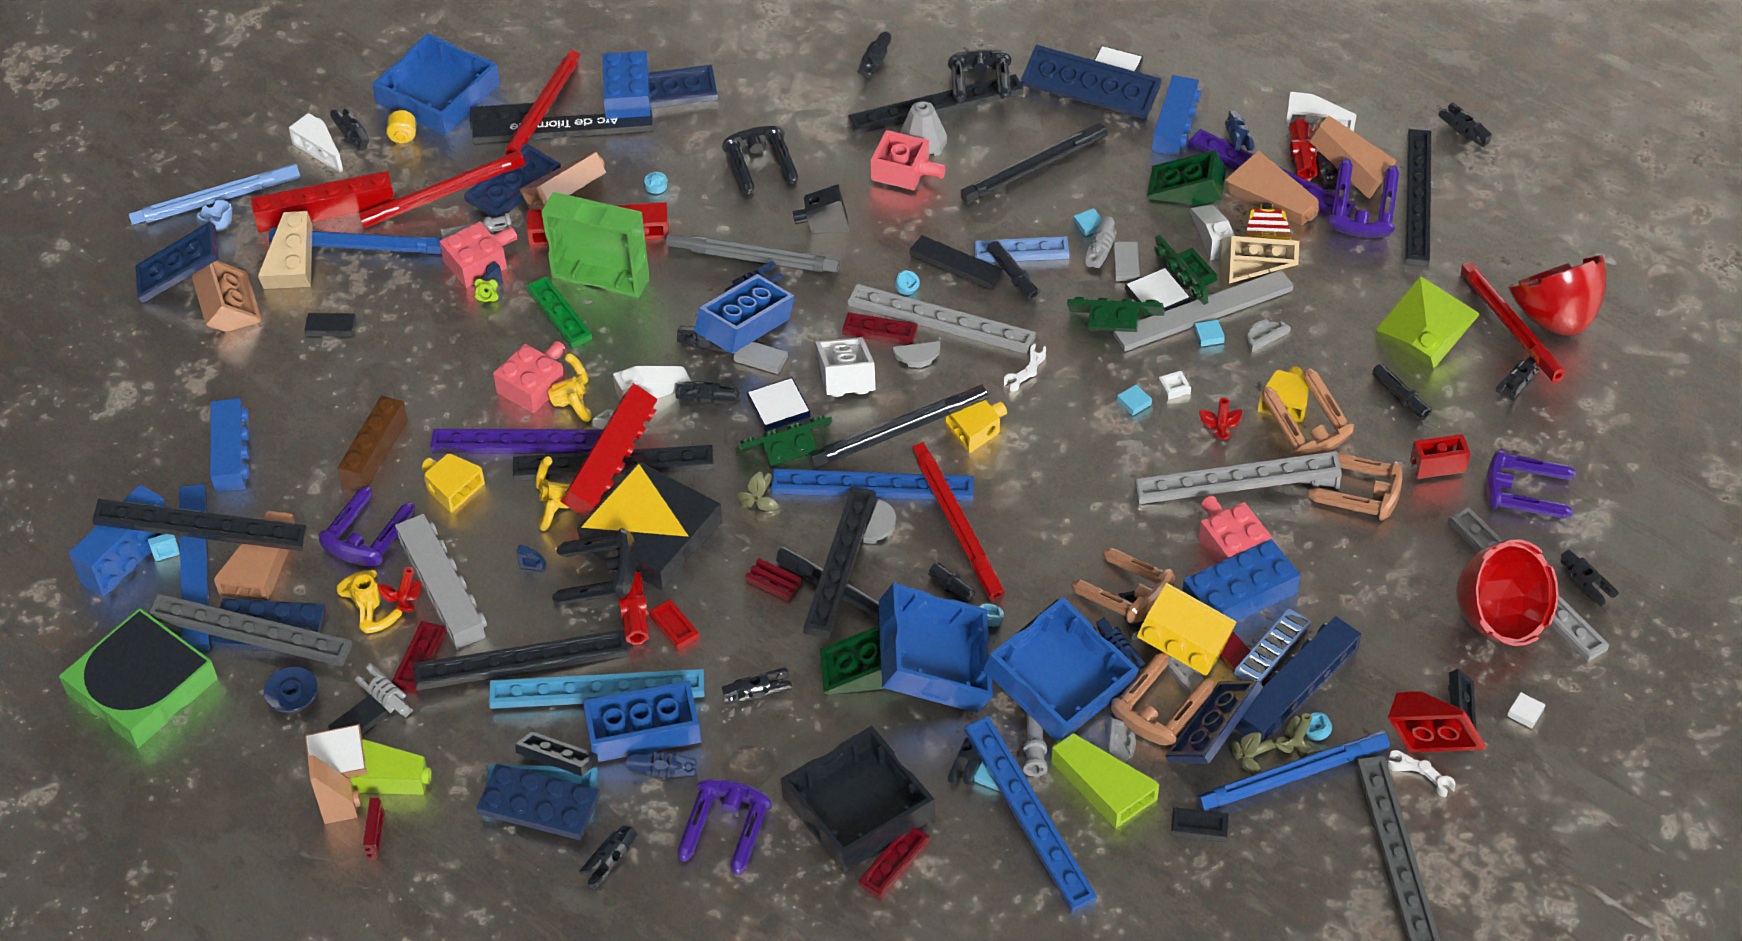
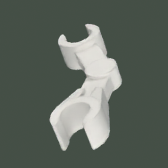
M1033 344L1030 349V362L1026 369L1017 374H1007L1004 377V386L1014 382L1010 384V392L1017 391L1021 382L1036 376L1038 366L1046 358L1045 346L1042 352L1037 353L1035 352L1036 344Z
M1391 751L1389 758L1396 759L1399 762L1389 760L1388 768L1390 770H1413L1425 775L1436 785V792L1442 797H1446L1448 792L1442 785H1447L1454 791L1456 784L1453 778L1439 774L1429 761L1414 760L1400 751Z

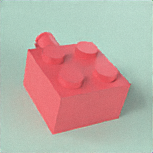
M886 130L871 159V180L915 190L923 175L943 179L946 165L929 162V140Z
M478 222L439 241L443 261L461 283L468 288L474 285L477 279L481 278L483 280L488 272L486 270L487 267L493 262L500 265L501 271L507 268L503 246L516 241L517 235L511 226L493 235L481 222Z
M555 341L544 353L527 344L521 346L493 373L497 393L526 410L535 413L550 399L548 389L552 387V384L565 380L563 366L557 362L566 353L565 346L561 342Z
M1209 496L1203 500L1201 507L1210 517L1201 521L1199 541L1216 564L1269 539H1273L1245 502L1224 510L1214 496Z

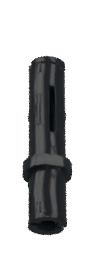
M999 241L991 242L987 247V251L1010 276L1012 284L1015 287H1019L1028 300L1035 299L1039 295L1040 290L1030 280L1028 272L1019 267Z
M1379 363L1374 367L1372 375L1396 395L1405 408L1411 409L1421 420H1425L1431 415L1432 408L1419 398L1418 392L1407 387L1383 363Z

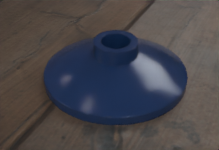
M283 668L275 672L267 680L264 686L265 700L271 708L280 712L301 710L308 706L316 697L318 691L317 680L305 668Z

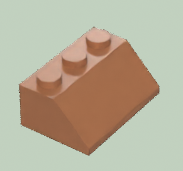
M214 261L192 275L207 326L212 329L228 332L260 323L262 319L247 271Z

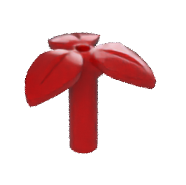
M1225 397L1219 400L1217 416L1215 413L1202 409L1199 411L1202 423L1208 428L1217 427L1213 435L1222 440L1231 437V432L1226 427L1235 428L1240 423L1243 414L1242 409L1228 412L1229 399Z
M406 567L403 571L398 591L385 584H378V590L381 596L388 602L398 601L395 607L398 610L412 612L415 610V606L410 601L416 600L420 595L421 581L412 582L414 570Z

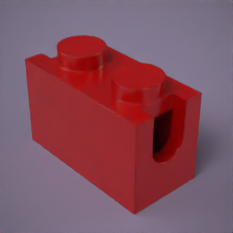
M1463 434L1416 440L1413 443L1410 462L1412 465L1417 464L1415 474L1417 479L1463 473L1467 470L1470 450Z

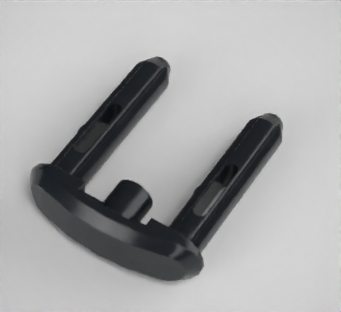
M971 50L953 54L948 60V67L952 72L953 98L958 103L966 99L965 72L968 69H974L975 73L983 74L987 68H992V70H996L998 96L1003 100H1007L1011 96L1009 66L1012 61L1011 56L1002 50Z
M760 126L734 133L724 140L722 150L728 153L740 187L747 195H751L754 192L755 186L741 152L744 146H748L750 152L756 154L763 150L762 142H765L766 145L771 144L786 181L792 185L797 183L798 173L783 139L785 132L781 127Z
M620 528L617 533L567 541L559 545L556 551L558 555L564 557L619 548V556L606 559L607 571L614 573L613 581L560 589L553 594L552 600L555 603L564 605L617 596L619 599L625 598L631 590L636 569V547L632 534L628 530Z

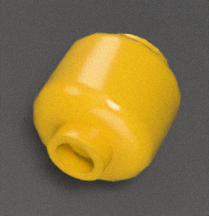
M405 110L391 113L387 119V135L389 139L401 144L412 141L416 135V119L414 115Z

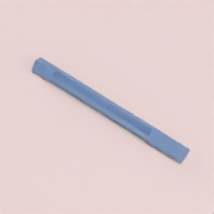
M296 163L147 206L140 211L130 213L129 217L132 226L144 222L151 223L201 208L203 205L215 204L216 200L225 201L301 177Z

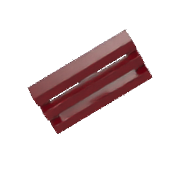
M760 558L756 560V565L750 568L751 572H747L745 575L746 582L788 602L803 584L802 578ZM756 575H759V576H761V577H763V578L769 580V582L766 581V580H763V579H761V578H759V577H757ZM778 585H780V586H782V587H784V588H786V589H788V590H790V591L784 590V589L778 587Z
M370 797L363 841L367 860H377L379 857L385 815L380 797Z

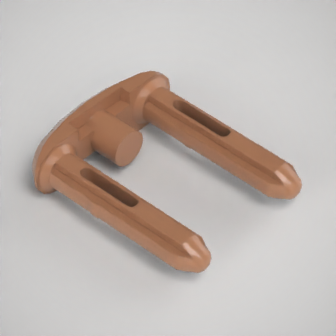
M1311 368L1304 371V380L1336 430L1335 433L1329 435L1324 425H1319L1310 432L1314 440L1307 443L1276 391L1270 387H1265L1262 390L1265 404L1294 449L1292 454L1294 457L1331 451L1345 442L1354 432L1355 425L1348 423L1319 374Z
M1337 452L1341 468L1389 478V483L1376 480L1373 495L1384 497V499L1378 501L1322 488H1314L1308 491V497L1314 502L1377 515L1379 520L1382 521L1392 514L1398 503L1402 486V466L1398 461L1390 464Z
M1106 548L1103 550V557L1106 561L1152 581L1156 585L1151 588L1142 583L1139 584L1134 592V596L1137 598L1134 603L1084 580H1074L1071 587L1076 594L1127 617L1129 623L1136 624L1146 618L1165 584L1168 583L1174 586L1175 575L1170 568L1162 570L1118 549Z
M1164 652L1156 654L1134 681L1130 683L1122 695L1111 700V709L1115 717L1122 720L1124 725L1135 734L1159 745H1173L1177 741L1176 735L1213 692L1214 682L1209 678L1200 681L1164 725L1159 722L1153 723L1158 717V712L1155 708L1146 705L1138 714L1132 710V707L1168 666L1170 656Z

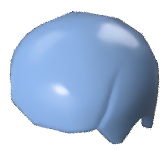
M216 200L211 208L203 205L201 211L196 215L198 225L201 227L208 222H212L216 226V232L225 230L232 221L231 204L227 201Z

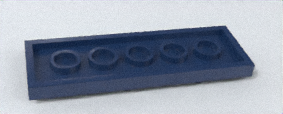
M1036 45L1020 82L1022 86L1147 120L1162 84V79Z

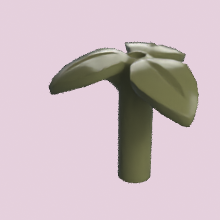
M762 472L756 473L748 483V489L751 493L742 491L737 494L739 502L747 507H752L755 501L759 509L764 511H773L779 508V504L773 498L764 496L766 489L772 481L770 473H765L764 475Z
M1303 713L1301 718L1298 715L1294 716L1288 722L1285 729L1288 738H1277L1275 740L1276 746L1287 753H1292L1294 747H1297L1300 755L1304 756L1321 752L1322 749L1319 745L1303 740L1312 721V716L1308 713Z
M1256 732L1244 736L1241 739V745L1238 741L1232 740L1231 750L1235 760L1242 757V767L1249 774L1262 772L1261 768L1253 760V757L1276 748V739L1274 737L1260 742L1261 733Z

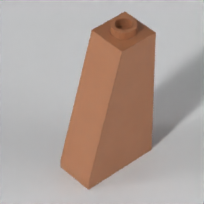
M1329 115L1323 122L1319 120L1311 131L1314 133V136L1310 143L1337 169L1344 158L1351 160L1353 165L1351 182L1369 199H1371L1384 181L1385 172L1389 166L1395 165L1397 160Z
M1259 150L1225 180L1227 192L1259 207L1263 203H1271L1274 210L1285 211L1286 218L1303 226L1308 220H1313L1318 214V199Z
M597 152L586 153L521 188V194L529 210L543 209L552 192L570 195L605 174L604 161Z
M268 511L262 518L264 520L295 523L293 514L286 512ZM241 544L215 576L214 581L219 596L269 601L289 550Z

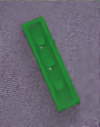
M547 276L526 285L527 292L571 349L593 340L592 333Z

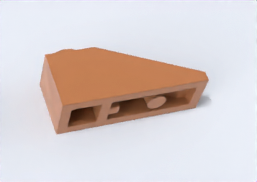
M314 755L308 756L310 781L324 824L358 818L357 807L361 806L359 790H353L351 780Z

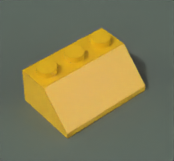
M1166 583L1147 614L1137 637L1207 676L1216 664L1237 622Z

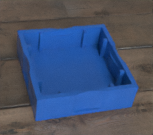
M427 33L408 50L400 61L392 65L372 83L376 104L393 112L398 110L408 111L414 115L417 123L447 135L470 113V107H476L500 84L497 63L474 53L461 50L452 43Z
M892 583L879 599L882 688L978 713L993 697L992 678L983 670L988 660L989 630L987 609L956 600L942 599L925 591Z
M1064 597L1041 613L1028 628L1016 633L991 652L983 669L1056 742L1069 737L1107 706L1113 698L1123 693L1130 683L1134 681L1139 671L1119 649L1104 639L1093 628L1091 623Z

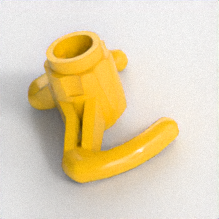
M567 353L565 360L573 366L577 376L552 384V387L548 389L549 397L555 407H564L570 404L584 422H589L592 418V413L583 402V394L586 393L584 385L588 383V375L578 358L571 353Z
M548 456L541 461L535 479V486L540 490L539 499L543 501L545 506L544 512L538 521L539 529L542 531H546L550 527L554 513L558 508L568 509V506L560 501L570 486L567 483L546 480L547 470L552 464V458Z
M363 570L353 573L344 578L336 587L338 595L351 598L360 611L359 628L367 634L388 628L402 615V611L395 608L384 619L373 622L374 609L379 606L381 601L378 585L374 581L377 577L375 570Z

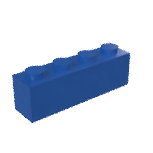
M1172 75L1154 131L1152 152L1179 156L1181 148L1186 147L1188 138L1186 132L1190 133L1192 127V119L1190 118L1195 117L1197 110L1195 102L1199 103L1202 90L1198 89L1199 80Z
M241 398L211 401L210 478L215 493L246 489V479L250 478L249 466L246 464V460L250 458L246 441L250 437L248 426H245V422H249V411L247 407L243 408Z

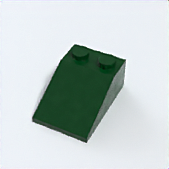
M1217 150L1153 165L1147 193L1148 199L1195 205L1222 200L1226 168Z
M880 625L820 649L823 687L826 695L885 689L882 688Z

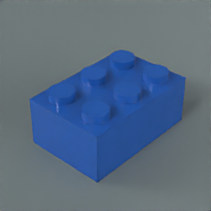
M647 51L602 54L603 100L606 119L651 116Z

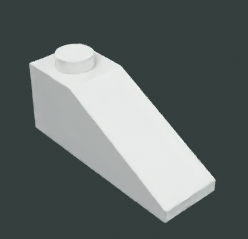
M1290 92L1286 127H1289V123L1295 119L1304 118V121L1309 122L1310 129H1313L1319 120L1323 122L1329 115L1354 132L1356 114L1314 94Z
M307 113L289 127L293 145L339 173L343 171L339 152L323 120Z
M1213 204L1190 208V213L1209 259H1221L1222 238L1235 236L1229 221Z
M634 366L613 374L615 391L619 400L622 399L633 383L654 397L660 398L676 392L678 382L691 381L683 366Z

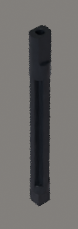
M1099 122L986 179L971 184L960 190L961 199L967 204L978 200L1004 185L1108 135L1107 128Z
M981 384L826 445L809 453L815 468L831 463L964 410V408L989 399L986 388Z
M782 546L778 550L776 558L778 563L818 585L823 568L786 546ZM847 583L842 600L879 621V601Z

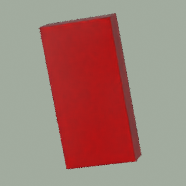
M671 599L649 611V617L677 650L700 638L699 632Z

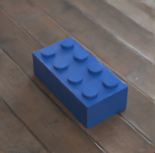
M756 274L699 307L694 332L733 354L789 320L795 296Z
M141 485L123 500V502L166 507L163 497ZM97 525L68 554L80 584L104 598L111 590L116 588L118 583L128 573L135 569L139 562L152 552L148 539L164 534Z
M1269 539L1185 578L1182 591L1238 622L1297 594L1301 574L1275 542Z
M690 680L583 700L593 753L598 754V762L701 743L699 721Z

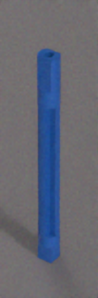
M271 228V230H270V233H269V243H270V244H271V242H272V240H273V237H274V235H275V233H276L277 228ZM312 231V246L442 254L439 242L443 240L442 238Z
M1382 730L1213 788L1209 792L1196 796L1199 808L1205 811L1216 806L1220 807L1388 749L1390 744L1387 733Z

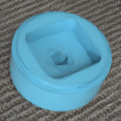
M652 172L644 178L645 189L649 193L658 194L667 189V177L663 173Z
M908 270L900 272L895 279V287L903 295H912L920 284L918 276Z
M988 603L979 606L987 609L988 626H999L1002 623L1004 612L1000 607Z
M1321 712L1310 714L1312 721L1307 729V736L1315 741L1328 737L1332 731V723L1327 715Z

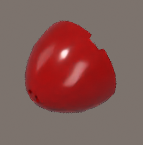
M1603 255L1584 258L1583 264L1571 267L1567 263L1519 280V285L1513 286L1511 284L1508 288L1523 313L1536 324L1559 335H1576L1585 331L1592 324L1602 305L1606 290L1605 260Z
M1521 539L1505 540L1478 551L1465 565L1458 578L1456 596L1463 617L1476 632L1495 642L1510 646H1522L1538 640V635L1544 628L1551 625L1558 604V582L1553 566L1546 562L1541 554L1543 551L1539 547Z

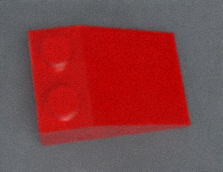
M1422 691L1396 692L1388 719L1409 752L1485 750L1484 742L1464 710Z

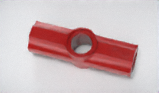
M1298 118L1289 123L1291 139L1290 157L1295 162L1297 176L1310 181L1313 177L1317 176L1318 171L1315 160L1316 147L1310 143L1312 138L1309 122L1304 121V118Z
M635 571L630 592L625 598L619 599L621 617L624 620L626 642L633 645H641L649 639L646 621L648 613L646 597L643 594L642 576L640 572Z

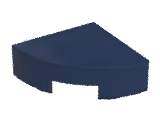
M493 262L487 267L486 270L488 272L483 280L490 281L494 279L499 285L503 282L500 265Z
M519 544L516 551L519 567L544 571L546 561L543 556L534 549Z

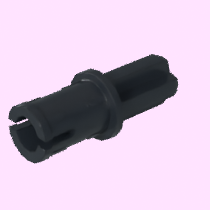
M936 562L931 566L928 575L941 583L946 591L949 592L951 590L966 602L972 600L975 590L960 580L959 574L950 572L940 562Z

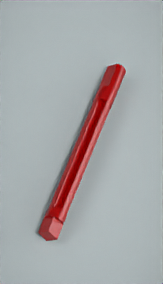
M571 49L567 56L563 58L514 133V137L507 146L505 155L518 150L521 151L524 144L529 141L576 68L580 53Z
M518 150L447 180L359 213V216L366 229L526 164L521 151Z
M1474 263L1462 264L1460 274L1529 353L1530 357L1553 383L1563 380L1565 369L1536 338Z
M924 442L912 446L916 462L988 598L993 601L1004 596L1006 593L933 455L928 451Z

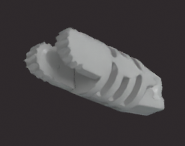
M1106 216L1101 221L1092 238L1085 259L1087 267L1100 268L1115 241L1116 230L1114 229V219L1110 216Z
M369 663L366 668L375 678L369 684L365 678L358 675L355 681L384 706L389 713H392L395 709L398 713L407 717L413 709L403 701L406 694L396 687L372 663Z

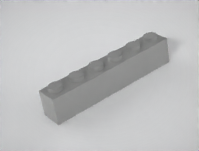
M423 513L396 524L399 542L441 622L446 626L447 633L456 650L486 638L484 627L487 626L486 620L482 612H476L475 608H477L473 595L471 593L467 595L465 591L467 586L462 575H456V564L452 557L447 558V548L442 539H437L438 533L433 521L428 523Z

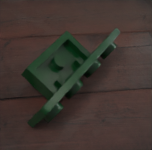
M1160 234L1155 236L1156 246H1154V250L1158 258H1162L1169 270L1178 275L1181 284L1186 285L1190 289L1195 299H1199L1203 305L1208 304L1206 286L1217 281V274L1193 247L1177 254Z
M1085 297L1067 299V306L1070 312L1090 313L1089 330L1137 332L1139 315H1165L1163 303L1152 299L1145 302H1136L1133 299L1112 301L1109 298L1088 300Z
M824 415L811 418V423L801 425V422L788 425L787 430L782 432L774 429L763 433L764 437L756 440L754 436L742 439L735 449L736 453H742L763 446L769 467L809 456V453L817 450L811 431L829 426L833 422L832 417L824 418Z

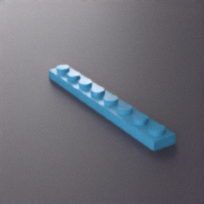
M704 669L491 680L489 704L490 709L583 704V700L689 680L693 698L705 697Z

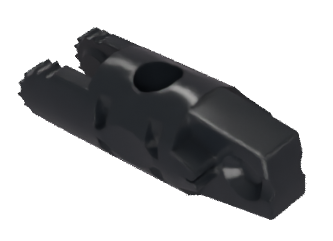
M881 32L878 38L869 44L862 56L857 73L866 79H869L880 67L888 52L887 47L892 37L889 32Z
M1455 103L1449 104L1448 110L1442 109L1439 111V117L1467 139L1482 147L1490 143L1492 134L1481 122Z
M344 108L342 114L338 109H332L330 117L346 139L358 151L367 150V145L369 144L368 135L350 109Z
M1318 150L1316 165L1322 188L1333 190L1336 187L1338 169Z
M680 326L677 329V342L699 349L727 352L694 332L695 326Z
M1530 356L1526 360H1520L1498 384L1495 391L1502 394L1507 388L1511 389L1509 399L1514 401L1539 373L1538 365Z
M678 382L676 398L694 403L733 404L740 396V390L734 386L721 385V383Z
M1570 549L1561 554L1560 562L1566 568L1565 572L1579 587L1584 589L1600 607L1606 603V600L1598 591L1599 588L1612 598L1619 594L1618 590L1600 575L1583 557L1579 558Z
M784 667L735 680L734 683L722 686L724 700L726 703L746 702L789 691L793 688L789 680H782L787 678L788 670Z
M968 737L964 739L947 778L949 783L957 784L962 776L963 783L971 785L981 763V759Z
M623 825L617 831H613L579 870L583 877L592 874V877L587 882L591 889H596L628 852L629 846L638 835L633 827Z

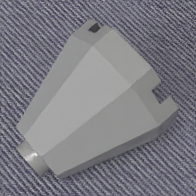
M924 101L914 103L900 133L929 140V154L934 153V156L940 155L947 143V135L931 103Z

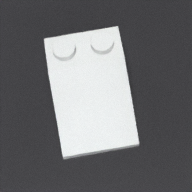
M863 337L815 342L823 386L827 395L838 397L843 396L845 393L866 394L869 391L875 390L874 361Z

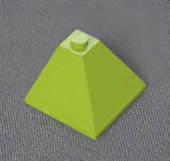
M1420 276L1375 330L1434 369L1476 320L1479 313Z

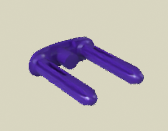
M1344 158L1339 164L1332 213L1327 218V222L1333 229L1352 236L1379 238L1390 235L1395 230L1392 220L1399 180L1397 166L1391 165L1385 172L1378 221L1369 223L1370 213L1366 210H1357L1354 220H1349V217L1345 215L1353 165L1349 158ZM1340 190H1344L1342 206H1338ZM1390 197L1389 212L1387 214L1385 213L1386 199Z
M1502 448L1495 451L1485 479L1486 499L1492 509L1501 506L1562 519L1572 516L1573 510L1566 504L1502 492L1500 487L1511 489L1514 474L1501 472V468L1564 480L1575 477L1576 471L1568 465L1507 454Z
M365 486L355 493L327 530L319 532V542L326 551L342 560L358 565L378 566L383 562L382 555L398 536L395 525L411 519L415 512V505L412 502L402 505L370 547L363 545L364 539L358 533H352L346 541H342L339 539L371 499L372 489L369 486Z
M705 779L696 786L699 792L677 849L678 858L680 861L686 862L693 856L714 798L721 800V797H724L722 808L729 813H737L741 802L749 803L750 809L730 863L732 873L739 875L747 867L766 810L772 808L771 800L765 792L742 782L727 779ZM702 807V810H701L700 816H699V818H698V821H697V823L695 824L696 819H697L698 814H699V811H700V808ZM754 819H756L755 822H754V825H753L751 834H750L749 837H747L748 834H749V831H750L752 822H753Z

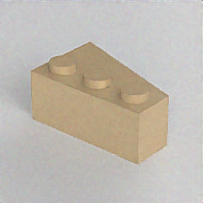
M307 211L283 213L258 275L263 289L311 287L313 225Z
M1240 236L1222 238L1220 286L1298 265L1299 241Z

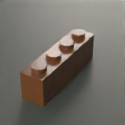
M380 396L337 467L342 487L358 491L371 484L408 421L404 401Z

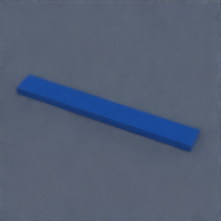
M773 469L772 494L848 496L851 487L876 492V498L936 500L923 474ZM943 475L956 500L973 501L974 476Z
M198 484L179 487V509L207 512L205 485ZM180 536L181 599L209 606L207 539ZM182 628V639L198 651L211 650L210 634Z
M986 716L964 726V732L1071 912L1096 901L1097 895L990 717Z

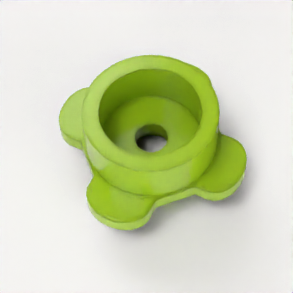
M481 278L475 281V286L477 287L475 298L482 302L497 301L499 297L496 293L498 282L494 279L490 281H484Z

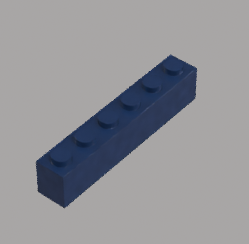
M1337 616L1329 623H1323L1313 639L1308 638L1302 645L1301 650L1296 655L1292 654L1280 671L1276 670L1273 672L1268 683L1262 688L1234 729L1244 736L1259 732L1261 733L1260 742L1268 739L1358 649L1361 633Z

